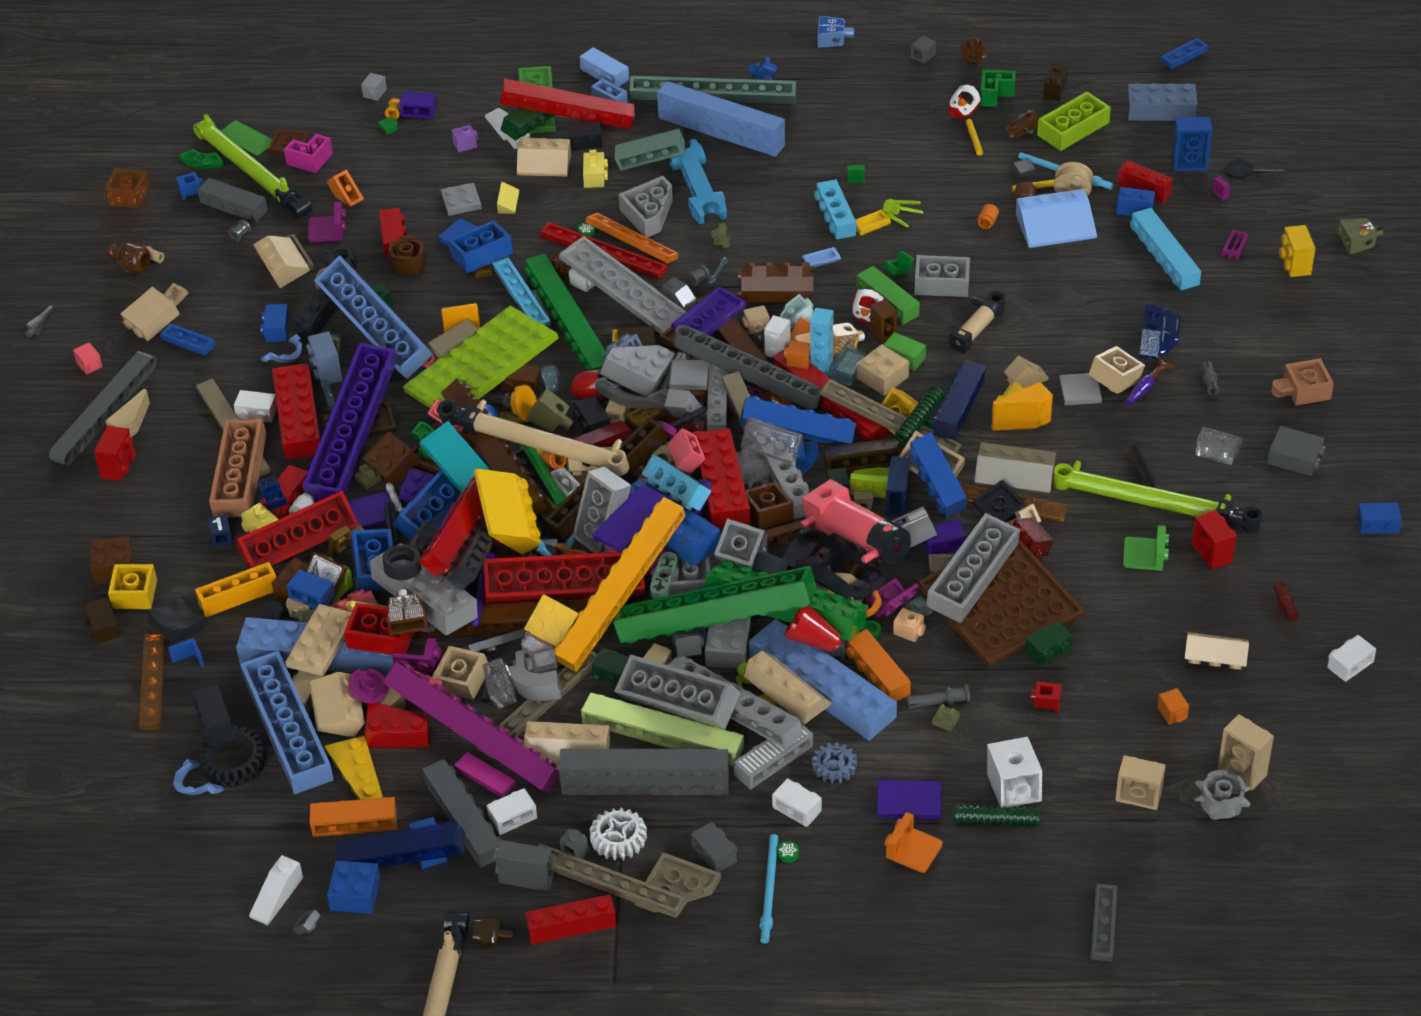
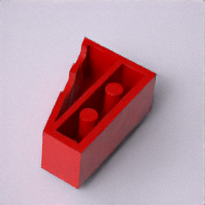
M368 703L365 727L368 748L429 747L431 730L427 715L379 703Z

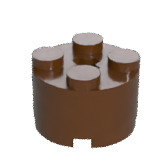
M401 236L398 241L395 242L393 240L390 243L389 254L394 273L419 275L426 264L423 242L421 243L419 238L415 236Z

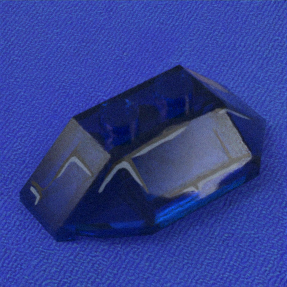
M1146 305L1139 358L1156 359V357H1161L1162 354L1175 347L1179 339L1181 316L1165 307Z

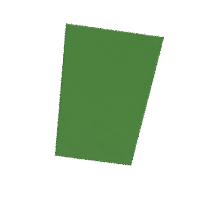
M236 120L221 130L238 146L257 156L267 150L272 141L271 138Z

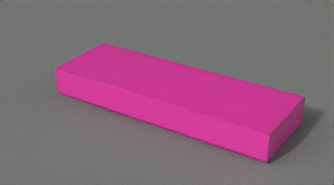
M468 752L454 765L456 771L501 798L516 785L514 779Z

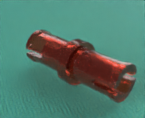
M1284 582L1275 584L1273 590L1279 599V606L1283 608L1288 620H1296L1300 614L1294 605L1293 596L1289 594Z

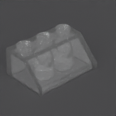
M748 417L741 448L795 465L804 437L802 434Z

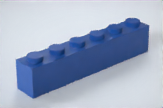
M755 396L746 397L743 402L739 422L740 424L790 436L803 435L804 439L833 446L851 444L856 423L851 422L848 418L837 419L833 418L830 414H816L815 411L810 409L800 410L793 405L783 406L779 405L776 401L766 402Z

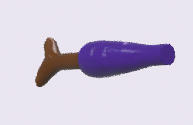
M1156 357L1157 367L1149 375H1145L1139 380L1130 396L1125 400L1126 405H1132L1134 401L1146 394L1154 386V380L1162 371L1174 370L1176 366L1166 363L1160 357Z

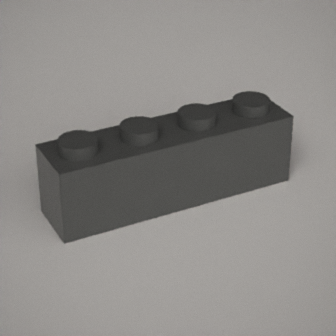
M209 178L197 189L200 203L246 220L257 222L268 211L265 197Z

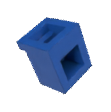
M196 172L176 177L178 190L183 200H186L187 196L198 194L197 189L203 184L202 178H198Z

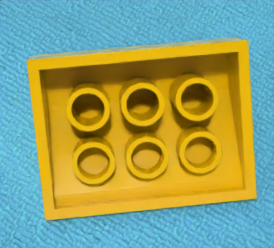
M475 469L474 475L489 536L522 555L541 545L540 532L536 526V515L532 509V499L528 493L527 481L514 473Z

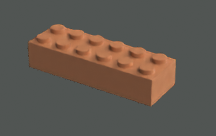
M262 419L225 421L209 500L214 517L225 514L227 518L241 517L243 512L254 506L267 436Z

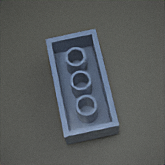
M1128 84L1127 110L1128 120L1175 121V118L1196 117L1198 103L1195 84Z

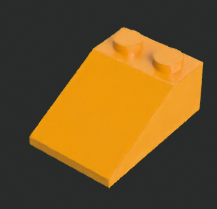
M1038 382L993 401L991 429L993 431L1034 429L1051 422L1053 395L1041 382Z

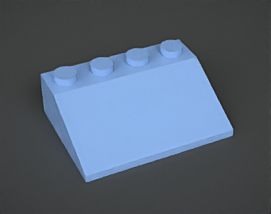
M1084 189L1016 199V217L1029 248L1097 238L1089 199Z

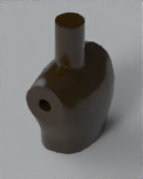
M494 917L480 920L475 919L471 942L493 948L497 945L499 938L512 940L513 931L500 929L499 920Z

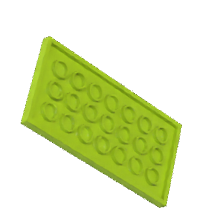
M510 305L478 329L477 333L470 338H466L460 346L453 348L449 353L403 386L404 392L431 409L437 398L441 401L445 400L441 392L457 378L462 383L466 381L472 388L471 393H474L480 399L504 381L507 376L521 368L558 339V335L555 331Z

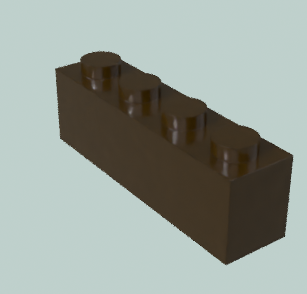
M896 438L823 447L824 466L828 474L890 466L891 456L899 457L902 449Z

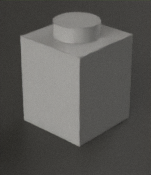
M370 73L361 84L363 97L376 101L387 90L385 76Z

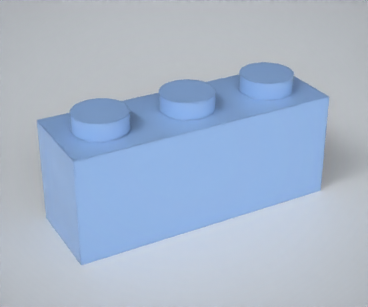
M594 47L580 56L581 70L598 80L603 78L618 87L629 80L628 66Z

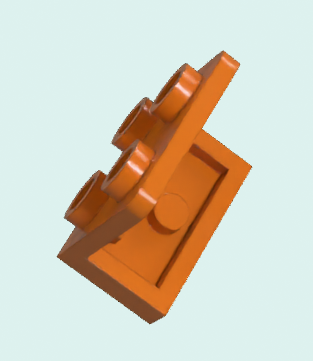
M906 812L902 819L899 818L897 820L893 833H889L886 837V858L918 872L925 873L940 851L942 841L914 829V815Z

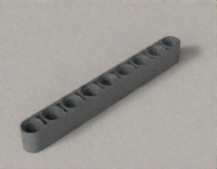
M679 325L676 327L674 346L727 372L734 373L739 371L743 379L805 408L816 409L819 406L821 388L689 326Z
M140 351L135 353L53 445L49 452V459L69 466L106 425V420L123 406L152 373L157 365V358Z

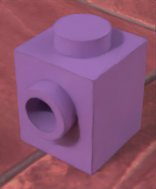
M471 125L451 130L453 144L458 152L477 148L478 134Z

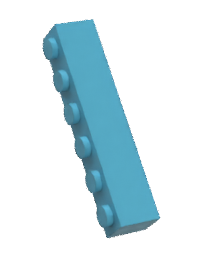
M1148 208L1132 213L1131 229L1136 232L1140 241H1143L1147 246L1148 251L1160 263L1164 272L1171 277L1172 282L1180 290L1200 285L1201 270L1153 209Z

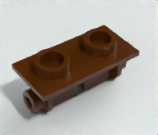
M1035 110L1026 113L1023 117L1010 122L1005 128L1011 139H1017L1026 134L1024 128L1027 127L1029 132L1037 128L1038 120L1040 119Z

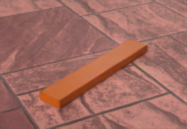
M599 213L586 217V223L666 263L678 259L679 253Z

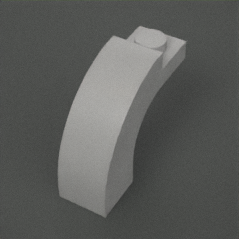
M524 651L515 652L516 660L513 661V666L508 667L516 691L521 696L533 701L561 699V684L556 670L545 673H532L528 671V662Z

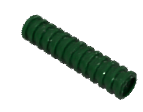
M937 386L930 387L915 409H913L898 431H896L895 438L899 443L907 445L915 430L918 431L927 418H929L930 414H932L944 398L942 389Z
M956 804L955 821L956 823L962 821L963 824L969 822V824H972V822H976V824H979V822H982V824L989 822L992 825V822H994L996 825H999V823H1002V825L1009 823V825H1012V823L1019 825V823H1022L1023 826L1029 824V826H1032V824L1039 826L1040 809L1039 807H1036V809L1032 807L1026 809L1024 806L1022 809L1019 806H1016V808L1009 806V808H1006V806H1003V808H999V806L993 808L992 805L986 807V805H983V807H979V805H976V807H973V805L966 807L965 804L962 807Z

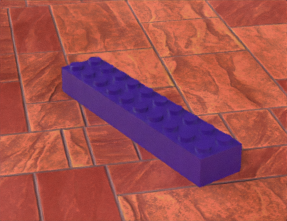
M359 342L303 484L304 493L310 494L315 501L325 499L342 490L346 496L395 368V349Z

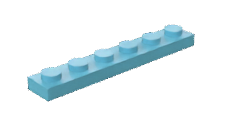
M509 257L493 262V269L521 312L546 327L551 326L550 319Z

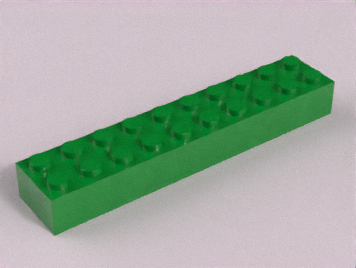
M806 566L623 605L613 623L620 643H634L643 638L653 639L657 635L665 634L669 636L676 631L683 630L688 632L696 627L702 626L707 628L720 622L726 624L734 619L746 620L753 615L765 616L777 610L784 612L792 607L798 606V608H803L811 604L817 586L811 567Z

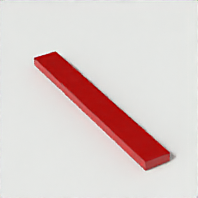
M550 222L540 231V237L567 247L585 236L628 269L660 280L668 271V265Z

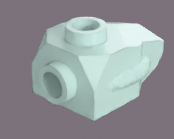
M798 294L785 305L780 317L790 320V329H792L800 317L808 320L812 319L814 313L812 307L814 305L808 298L804 299Z

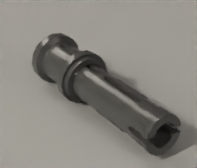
M964 684L962 687H947L944 691L907 696L909 709L941 703L953 705L954 702L966 700V702H970V692L968 684Z

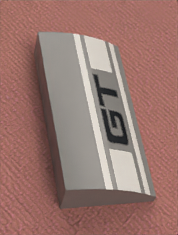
M924 506L892 520L893 523L903 527L910 533V547L937 536ZM856 546L859 553H861L863 549Z

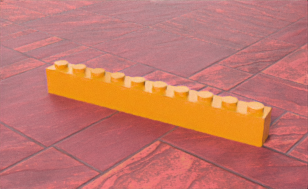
M665 497L655 504L651 516L644 520L639 533L634 534L629 547L622 551L620 560L617 564H613L609 572L610 574L601 581L596 594L589 598L584 611L579 612L575 624L567 629L563 641L556 645L554 655L557 662L575 672L579 670L685 518L684 507Z

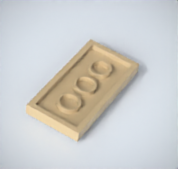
M319 604L288 656L286 667L324 676L345 639L344 630L352 612Z

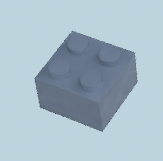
M329 331L308 336L309 344L306 345L308 354L311 355L309 358L310 367L315 368L313 369L315 380L319 379L321 386L342 381L338 353Z

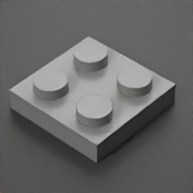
M474 183L441 189V195L448 216L482 209Z

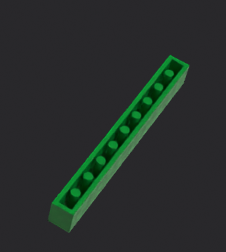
M541 254L526 259V267H524L526 277L530 278L532 287L537 289V294L540 299H543L545 308L550 310L553 320H556L559 331H563L565 341L570 343L572 352L577 354L580 365L583 364L585 371L601 370L607 357L602 355L605 349L547 256Z

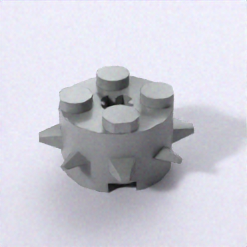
M1228 770L1212 771L1204 781H1196L1195 783L1201 790V795L1195 798V801H1200L1202 808L1214 820L1239 815L1242 807H1249L1251 804L1244 797L1245 792L1251 789L1250 786H1245L1242 778L1239 775L1236 777V773H1227Z

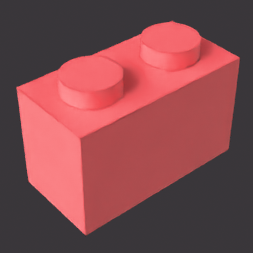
M683 428L668 443L670 455L675 462L674 465L682 472L685 471L691 475L705 460L696 435Z

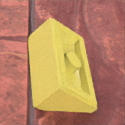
M501 182L497 201L498 213L515 214L519 189Z

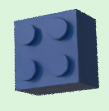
M336 861L327 893L330 911L373 914L381 881L378 864Z

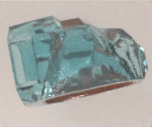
M552 365L541 369L540 379L544 391L547 388L556 394L562 385L558 368Z

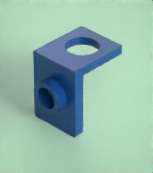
M194 638L168 647L172 663L196 655L201 668L204 667L201 652Z

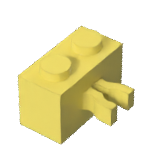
M590 150V153H584V188L605 187V180H608V170H605L608 169V159H604V152Z
M261 503L256 504L241 514L243 521L241 525L247 533L279 520Z

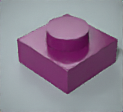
M1221 176L1215 177L1212 191L1221 200L1228 199L1230 184Z

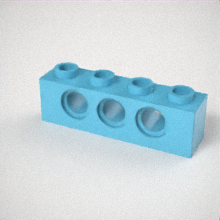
M837 180L817 183V190L814 191L815 199L819 201L820 210L824 212V218L829 223L830 232L834 234L836 240L856 236L855 218Z
M815 308L810 321V363L828 377L833 367V310Z
M654 454L642 472V475L648 478V483L655 487L659 485L658 490L667 495L670 492V498L677 502L682 500L681 505L689 510L693 507L700 511L711 493L710 489Z

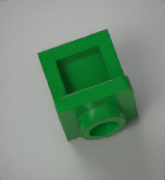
M899 251L897 259L885 261L883 268L895 277L909 274L914 258L904 251Z

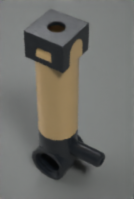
M991 291L986 301L974 296L970 299V303L980 308L960 328L956 327L950 333V348L965 354L972 347V341L996 316L1004 313L1005 294L1003 292Z

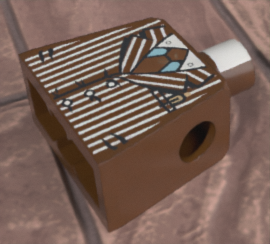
M402 589L397 592V597L389 599L387 623L390 636L428 630L426 614L417 594H409L407 590Z

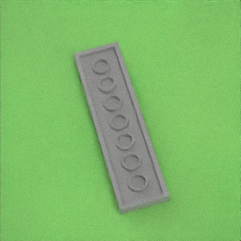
M585 236L559 255V259L649 326L653 325V328L660 334L669 329L674 321L686 313L684 309Z

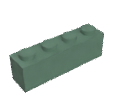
M675 129L615 145V160L620 171L683 155L685 140L680 129Z

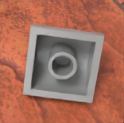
M727 519L714 556L719 561H731L735 565L752 568L765 531Z

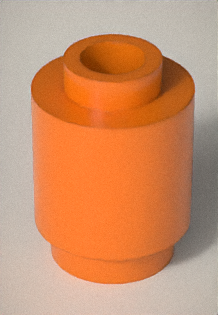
M985 204L978 217V224L981 228L989 229L994 225L999 214V210L995 205Z
M546 451L541 455L548 469H560L567 461L566 457Z

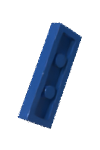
M1196 38L1160 56V62L1169 69H1173L1207 52L1208 45Z
M171 323L160 334L161 340L205 356L216 345L215 339Z

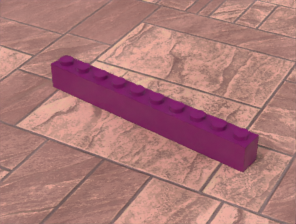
M407 662L403 664L394 663L383 681L384 684L539 789L546 792L550 791L560 775L556 762L549 758L543 759L540 757L541 752L533 747L528 749L524 746L525 742L517 736L512 738L507 735L509 733L507 729L500 725L498 727L494 726L492 719L484 714L479 716L476 714L477 709L471 705L466 704L464 706L461 704V698L452 693L448 695L444 692L446 688L438 683L433 685L429 682L430 678L421 672L419 674L415 673L412 665Z

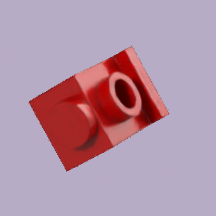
M1037 682L1036 690L1032 689L1031 702H1035L1034 708L1055 710L1054 713H1059L1061 684Z

